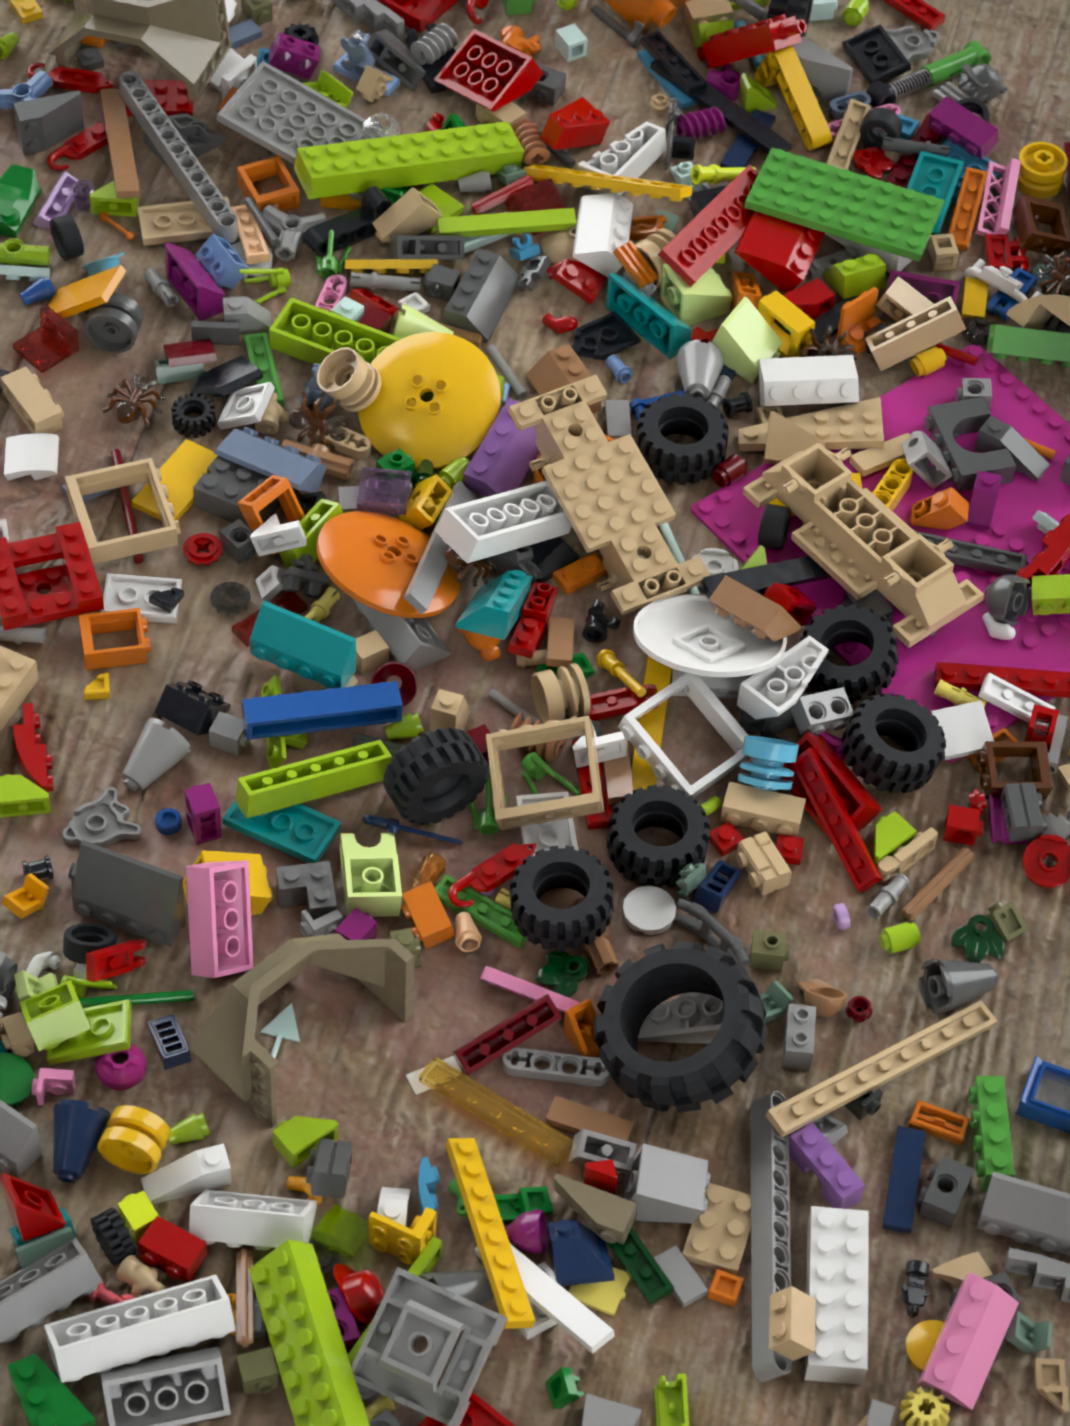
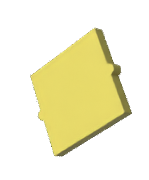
M612 1267L615 1281L571 1285L569 1293L584 1306L614 1316L621 1299L625 1298L626 1293L624 1291L630 1277L625 1271Z

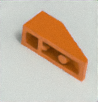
M732 270L731 293L733 301L731 302V312L744 297L748 298L758 310V303L762 295L755 274Z

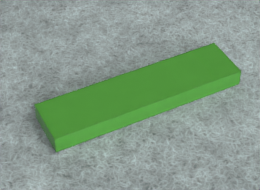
M267 332L243 335L248 361L260 368L263 373V378L254 382V385L271 382L275 387L273 392L278 395L277 403L284 407V398Z
M446 874L434 887L442 905L458 914L461 912L470 913L474 923L518 948H521L527 941L528 936L523 937L519 933L518 927L514 925L512 920V912L469 887L458 892L457 898L461 901L473 900L474 904L464 908L456 907L450 902L448 891L450 886L457 880Z

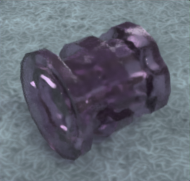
M79 180L72 186L74 204L78 210H90L89 196L90 193L95 191V186L91 181Z

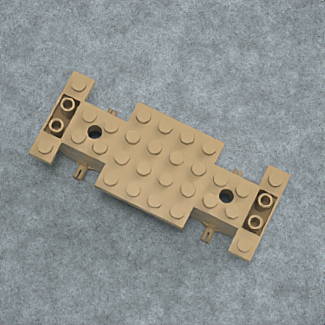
M593 375L511 405L508 412L519 431L534 426L536 434L535 444L541 453V458L530 461L529 467L532 471L543 468L542 473L586 552L589 553L599 549L604 558L602 564L608 573V579L597 583V589L602 593L613 588L614 590L611 591L610 595L621 615H625L637 609H643L654 601L683 594L688 589L702 584L703 577L711 575L700 556L680 564L676 562L657 528L661 524L674 520L676 513L631 434L608 442L588 405L605 400L607 397V392L597 375ZM638 555H643V556H645L647 559H643V558L639 557Z
M820 443L815 444L807 450L798 451L763 472L762 477L743 487L742 494L758 509L776 498L789 507L805 523L804 526L792 532L791 539L857 601L877 589L900 610L906 618L893 625V633L908 648L983 601L984 594L968 579L958 584L953 573L954 564L944 555V552L953 548L951 540L949 541L946 538L938 545L929 542L920 533L917 534L867 488L861 489L851 480L852 472L842 462L852 456L851 451L847 447L838 453H833L824 448Z

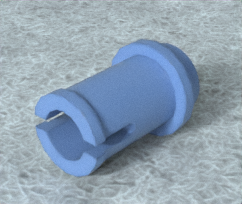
M611 355L607 358L605 365L613 372L617 382L627 383L631 380V368L625 366L618 355Z

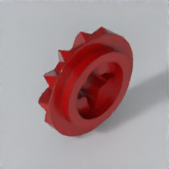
M209 533L194 534L183 545L184 557L188 559L189 563H196L198 567L200 564H206L209 567L211 562H218L219 557L223 554L222 542L219 538ZM198 549H201V550L207 549V552H208V553H205V552L199 553V550H198Z

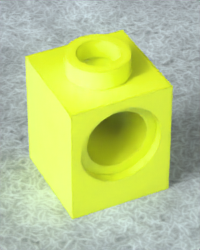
M144 1191L137 1194H129L121 1202L117 1203L120 1218L125 1222V1226L128 1228L135 1244L138 1243L156 1216H159Z

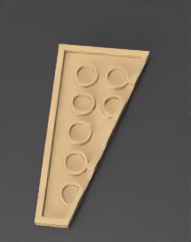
M880 397L786 418L823 440L827 450L844 449L845 447L848 449L884 448ZM769 422L738 429L739 451H765Z

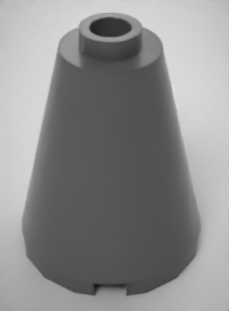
M941 959L925 961L921 969H925L924 976L919 977V987L923 1001L927 1007L932 1006L934 1009L932 1012L935 1014L950 1011L994 990L998 982V974L990 964Z
M485 1269L424 1273L418 1276L479 1305H483L494 1298Z

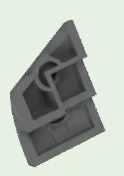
M188 114L168 116L195 157L211 151L227 138L226 133L217 134L209 130L208 124L198 121ZM145 134L144 143L168 166L147 134Z

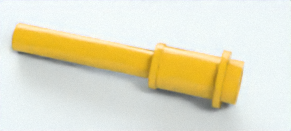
M604 649L597 654V664L599 667L606 669L612 676L618 677L638 697H643L646 694V689L625 670L624 664L616 658L612 650Z

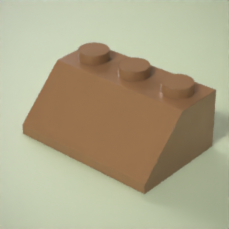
M570 344L549 350L526 374V379L539 396L590 377L591 374ZM602 401L588 405L592 414L601 411Z
M726 575L709 598V601L715 606V613L724 619L728 616L733 618L732 622L742 629L746 627L751 628V633L761 640H764L766 637L775 642L801 629V626L782 606Z

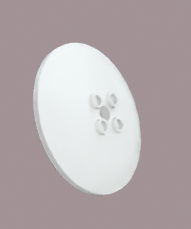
M706 594L676 595L654 601L637 614L633 626L635 641L648 656L670 668L708 677L746 676L759 673L774 666L785 653L787 637L775 642L766 637L764 640H761L751 633V628L746 627L742 629L732 622L733 618L728 616L724 619L715 613V606L710 603Z

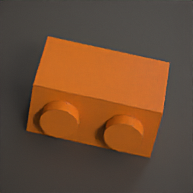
M431 881L402 893L404 904H401V910L406 920L411 918L414 926L410 928L414 938L418 937L425 949L455 937L452 924Z

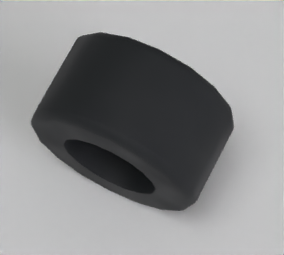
M883 107L868 111L859 131L862 142L867 147L882 149L884 136L899 138L903 126L901 119L895 112Z
M766 504L759 527L758 546L762 545L764 548L779 551L784 548L791 517V509L789 507Z

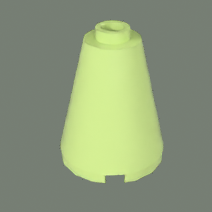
M404 303L401 308L405 311L404 313L399 311L392 333L393 336L401 339L426 332H441L453 335V331Z

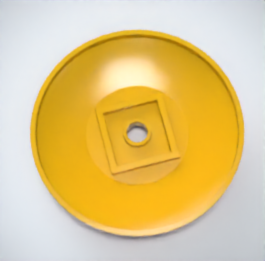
M441 332L414 334L394 342L372 361L371 366L381 375L382 385L375 400L365 409L358 411V416L366 437L370 439L371 445L382 456L400 448L406 455L412 457L415 463L414 469L417 470L424 459H428L433 463L434 470L442 469L454 459L460 457L468 458L479 449L500 413V383L489 359L469 341ZM425 392H432L434 394L433 399L428 402L422 401L421 396Z

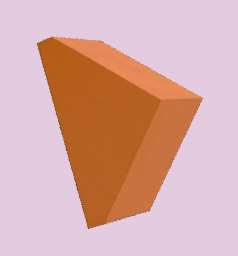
M590 999L565 1011L563 1033L581 1056L596 1057L599 1055L600 1050L594 1041V1019L596 1012Z

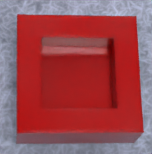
M729 821L711 830L709 835V842L722 857L738 849V843L744 840Z
M778 834L776 848L786 863L800 865L804 838Z

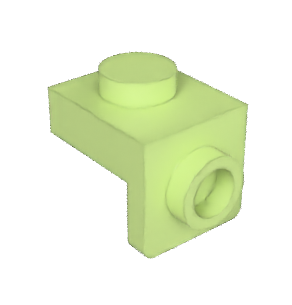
M24 970L14 974L16 982L15 992L20 1000H25L58 985L56 975L53 973H49L41 978H37Z

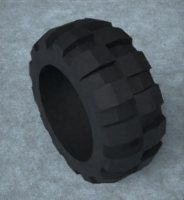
M676 941V947L672 949H666L664 944L643 950L645 957L635 963L629 958L615 971V976L618 980L613 986L606 984L599 999L597 1008L601 1015H596L594 1019V1041L600 1050L599 1057L616 1085L629 1098H639L643 1106L659 1111H668L671 1105L675 1106L678 1113L702 1110L701 1102L713 1099L715 1104H718L733 1095L731 1086L738 1080H741L743 1083L747 1081L758 1065L754 1058L755 1054H762L765 1049L768 1029L764 1019L767 1013L761 995L745 968L738 966L733 956L716 947L709 946L705 951L701 943ZM696 992L712 995L724 1002L723 1021L717 1034L705 1048L693 1056L678 1061L664 1062L646 1058L638 1053V1035L643 1022L656 1006L668 998L683 993Z

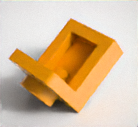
M30 873L26 875L21 888L4 896L2 905L20 919H23L43 908L49 887Z

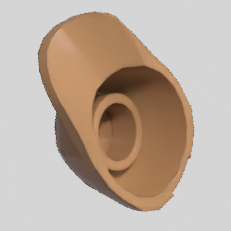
M812 979L805 982L795 980V984L804 991L805 1004L807 1006H816V1014L819 1016L832 1017L842 1009L848 996L845 992L834 988L820 979Z

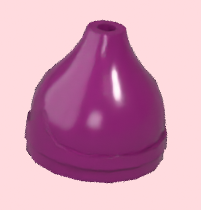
M536 1209L519 1215L511 1224L504 1227L508 1240L520 1250L535 1254L545 1253L547 1247V1224L543 1210Z

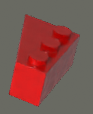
M581 97L550 114L540 138L553 150L599 145L604 139L610 121L600 110H597L585 98Z

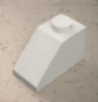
M382 1187L377 1214L407 1226L410 1189Z

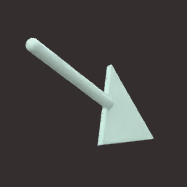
M292 1003L260 1031L262 1034L277 1037L271 1052L274 1058H276L282 1039L300 1043Z

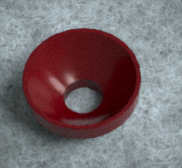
M393 661L381 665L374 672L371 684L386 682L388 677L392 675L399 676L402 680L399 692L402 704L406 706L417 693L418 682L414 671L401 662Z

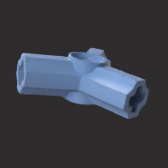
M39 70L26 83L17 84L13 89H0V109H14L13 103L38 99L53 85L52 78L46 72Z

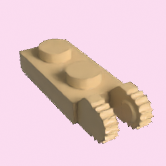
M932 827L924 833L919 832L908 845L899 847L893 856L882 858L877 867L883 878L879 882L887 884L897 873L902 874L934 850L938 832Z

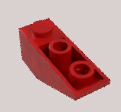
M819 278L806 282L802 286L783 295L812 320L833 308L835 294Z

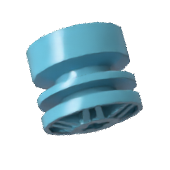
M745 736L742 753L752 757L753 761L740 763V768L751 771V773H739L738 781L764 790L792 789L793 782L783 779L782 776L793 777L794 771L783 766L784 763L796 762L799 745L780 739Z

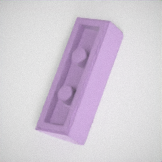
M64 171L56 181L32 224L50 229V220L67 214L83 183Z

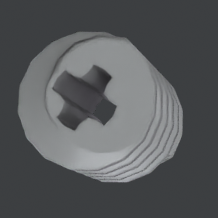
M440 23L428 33H425L423 37L413 42L410 51L419 64H433L435 60L445 55L452 47L457 46L458 37L448 24Z

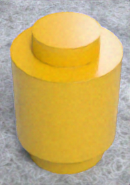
M932 346L914 355V359L910 360V366L916 376L920 377L923 375L925 377L943 368L947 358L942 348Z

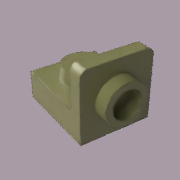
M1000 901L987 908L989 914L985 916L992 921L997 933L1003 938L1004 943L1029 930L1013 901L1005 905Z

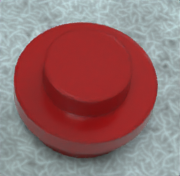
M974 789V792L968 793L970 806L973 809H979L981 815L983 814L982 809L987 808L984 793H979L978 789Z

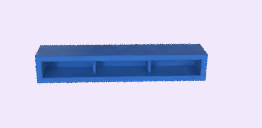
M397 681L242 699V718L247 740L402 721L403 704Z

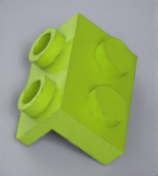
M321 71L316 82L302 83L348 109L353 91L327 71Z

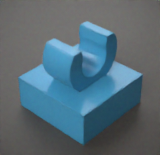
M527 233L523 234L524 242L520 244L519 238L514 237L512 238V243L515 247L509 249L512 259L522 261L541 253L539 244L532 243V237Z

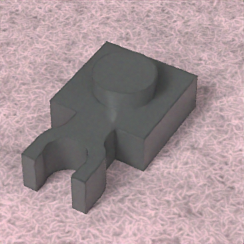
M547 256L528 258L520 272L522 278L516 285L520 292H523L526 286L529 291H533L535 281L543 278L551 263Z

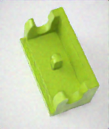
M677 1374L675 1381L672 1382L666 1381L665 1375L660 1376L657 1386H654L656 1426H689L686 1374Z

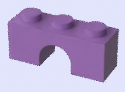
M813 1122L790 1136V1158L803 1173L810 1169L816 1173L822 1185L821 1195L832 1208L850 1209L861 1202L865 1184Z

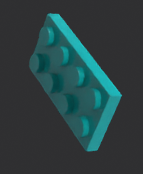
M921 151L907 189L945 200L931 234L939 235L963 171L964 161Z
M234 801L222 818L223 825L306 863L319 862L341 830L340 821L302 804L246 819L238 804Z

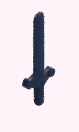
M366 814L362 818L365 824L387 829L390 833L398 834V830L455 844H463L461 840L400 825L399 820L395 818L387 819Z

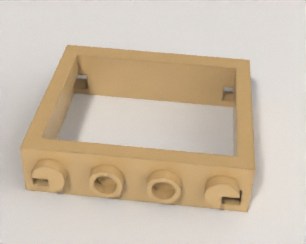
M152 458L65 477L66 493L75 520L81 523L93 564L178 545L177 535L181 534L179 521L173 519V516H175L173 504L166 500L168 499V491L166 485H161L160 483L162 481L160 469H155ZM148 481L164 528L97 543L82 496Z
M573 716L568 720L562 721L549 720L540 725H522L518 729H499V732L486 734L495 819L500 830L604 812L594 728L589 716L579 718ZM585 736L592 793L506 808L499 751Z

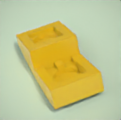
M965 278L961 311L962 318L984 321L988 283L978 278Z

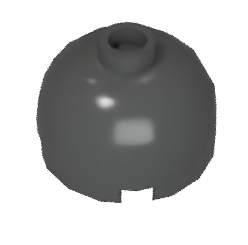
M1011 574L995 579L991 585L987 586L984 592L988 613L1001 623L1010 626L1016 625L1019 621L1015 619L1019 615H1025L1030 603L1031 589L1027 588V583H1030L1029 580Z

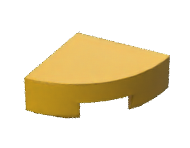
M109 673L96 676L95 680L86 685L84 700L110 698Z

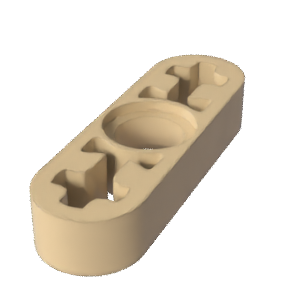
M335 423L331 424L333 429H324L326 440L332 441V445H325L326 447L355 459H365L370 455L371 441L368 437ZM318 429L315 442L324 445L321 442L320 433ZM309 431L307 437L310 439L312 432ZM340 435L345 439L343 441H335L332 438Z

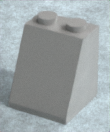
M643 1143L634 1156L631 1171L625 1172L622 1198L636 1203L637 1216L635 1221L694 1223L700 1214L705 1213L708 1204V1198L704 1197L705 1189H707L711 1177L710 1172H707L708 1160Z

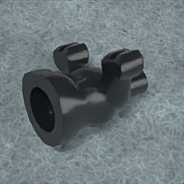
M595 599L592 607L588 609V616L585 619L586 625L582 631L583 638L593 643L605 641L608 637L607 629H619L621 621L616 616L612 617L611 620H607L603 613L605 605L599 599Z

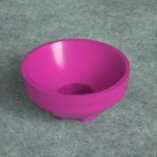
M131 1043L128 1050L98 1055L95 1064L96 1075L99 1081L110 1089H130L138 1085L146 1074L147 1063L145 1056L136 1045ZM117 1053H125L129 1058L126 1062L117 1064L113 1062L112 1057Z

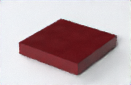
M210 339L163 345L169 367L217 361L216 352Z

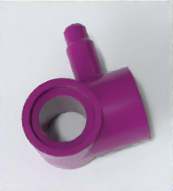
M729 63L725 64L721 71L711 69L706 79L707 83L730 100H737L741 79L740 74L730 70L732 66Z

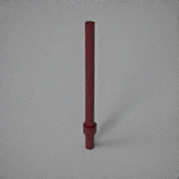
M112 450L113 466L123 464L120 450ZM128 486L119 487L118 490L128 536L138 534ZM142 553L132 555L135 564L143 563Z

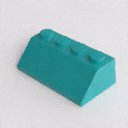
M615 273L609 274L606 308L611 312L615 311L630 328L666 357L672 359L677 356L679 349L685 343L691 341L692 329L628 278Z
M508 570L479 588L456 622L455 628L505 640L522 613V608L530 593L533 576L526 575L521 570Z
M264 601L262 603L250 637L251 655L259 660L273 663L281 669L299 674L305 679H311L323 684L329 689L343 688L347 685L356 672V638Z

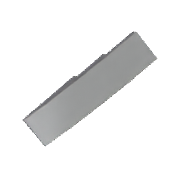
M331 0L356 24L365 21L376 32L387 29L398 39L404 37V20L376 0Z
M1009 1248L1004 1263L1005 1272L1032 1276L1033 1287L1060 1291V1301L1070 1303V1264L1037 1253Z

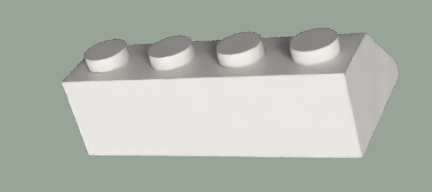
M616 193L583 196L580 199L572 257L608 278L609 274H616L622 267V264L613 254V251L629 241L633 203Z
M853 355L758 359L760 407L859 402V381Z
M204 1190L190 1205L189 1233L202 1239L207 1245L214 1244L215 1242H224L228 1247L253 1245L257 1250L277 1248L288 1239L309 1243L317 1201Z

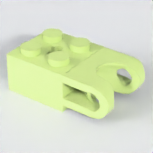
M341 833L339 852L346 917L355 908L362 913L370 914L372 917L400 916L402 890L394 833H381L380 843L370 848L358 844L353 833Z

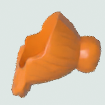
M457 629L459 633L464 635L472 647L481 652V658L484 661H494L501 656V650L498 647L501 639Z

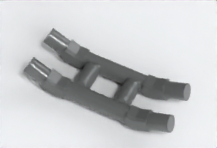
M679 899L676 908L687 912L695 918H689L678 913L674 923L700 936L709 946L716 947L733 956L738 966L743 967L750 962L743 942L737 936H733L713 918L707 909L695 902L691 903L684 899ZM711 930L721 938V941L711 933Z

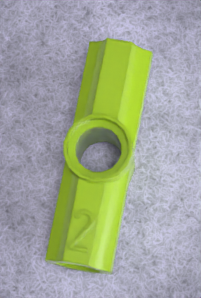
M11 238L4 243H0V263L14 266H50V246L24 245L17 238Z

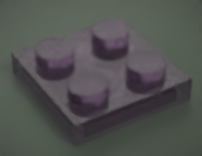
M362 467L357 510L406 515L412 471Z

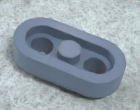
M856 91L835 98L830 102L829 113L836 119H842L851 98L870 105L871 97L865 92Z

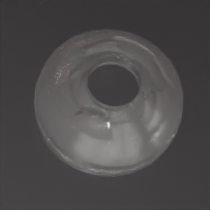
M376 113L365 120L362 134L364 139L403 135V128L400 122L392 115ZM386 120L391 124V126L384 127L379 123V121Z

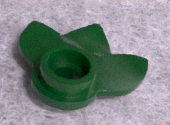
M975 915L971 917L967 925L961 926L954 931L951 938L952 947H964V952L969 962L980 963L987 954L996 959H1002L1005 949L1003 938L994 931V925L987 916ZM983 924L985 926V930L979 931L976 928V925Z
M556 950L546 954L545 957L548 964L538 971L535 981L542 985L554 986L555 993L566 997L572 996L577 991L579 982L584 980L588 974L589 966L587 961L581 956H570L565 951ZM579 965L577 970H570L571 967Z

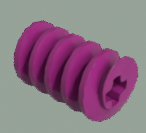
M717 107L705 108L702 111L697 110L694 113L688 112L686 115L680 114L676 122L677 136L693 138L695 136L696 139H701L702 134L707 138L710 132L715 136L718 134V130L723 134L726 129L724 116Z

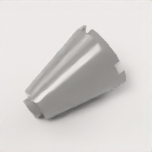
M693 340L685 343L679 349L676 363L685 394H691V397L694 398L699 396L705 400L709 397L724 364L723 353L714 343L709 341L708 343H703L700 340Z
M154 717L149 718L122 773L124 778L123 784L134 792L136 790L143 791L191 751L189 749L190 744L173 727L170 730L162 727L165 722Z

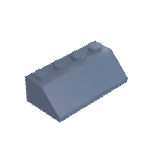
M245 427L244 430L234 429L215 450L214 454L267 477L276 475L288 478L291 487L312 493L318 492L327 469L326 465L320 463L321 458L307 453L306 457L300 455V449L287 444L285 448L279 446V440L269 436H265L264 439L257 436L258 431Z

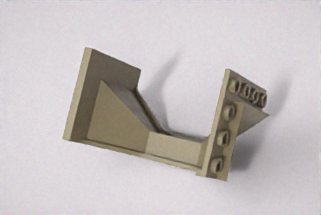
M73 0L76 14L48 54L56 56L55 59L58 67H69L76 56V52L83 46L81 39L85 36L137 45L180 78L187 87L188 99L197 102L232 46L225 0Z
M339 933L290 939L231 984L189 1049L197 1055L203 1066L209 1067L216 1074L223 1085H228L234 1091L236 1097L242 1103L247 1102L253 1108V1112L259 1120L266 1121L271 1127H274L277 1124L275 1068L279 1066V1062L255 1039L258 1005L312 964L358 979L399 1018L406 1022L413 1017L415 956L396 939L346 940Z

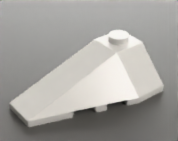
M809 635L785 652L783 657L774 666L755 673L740 684L737 706L754 719L781 715L796 704L826 657L829 649Z
M696 992L680 994L681 997L666 1003L662 1002L650 1012L643 1022L638 1035V1042L709 1044L722 1024L724 1002L712 995Z

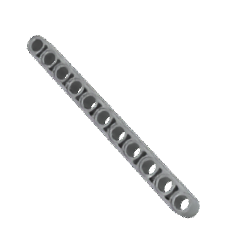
M134 71L121 73L119 81L120 95L214 234L228 240L229 243L235 242L238 239V218L139 74Z
M779 1091L771 1092L754 1100L750 1107L752 1368L757 1379L764 1383L790 1373L792 1370L791 1359L769 1349L770 1295L791 1286L789 1134L781 1138L765 1116L769 1109L786 1101L784 1095Z

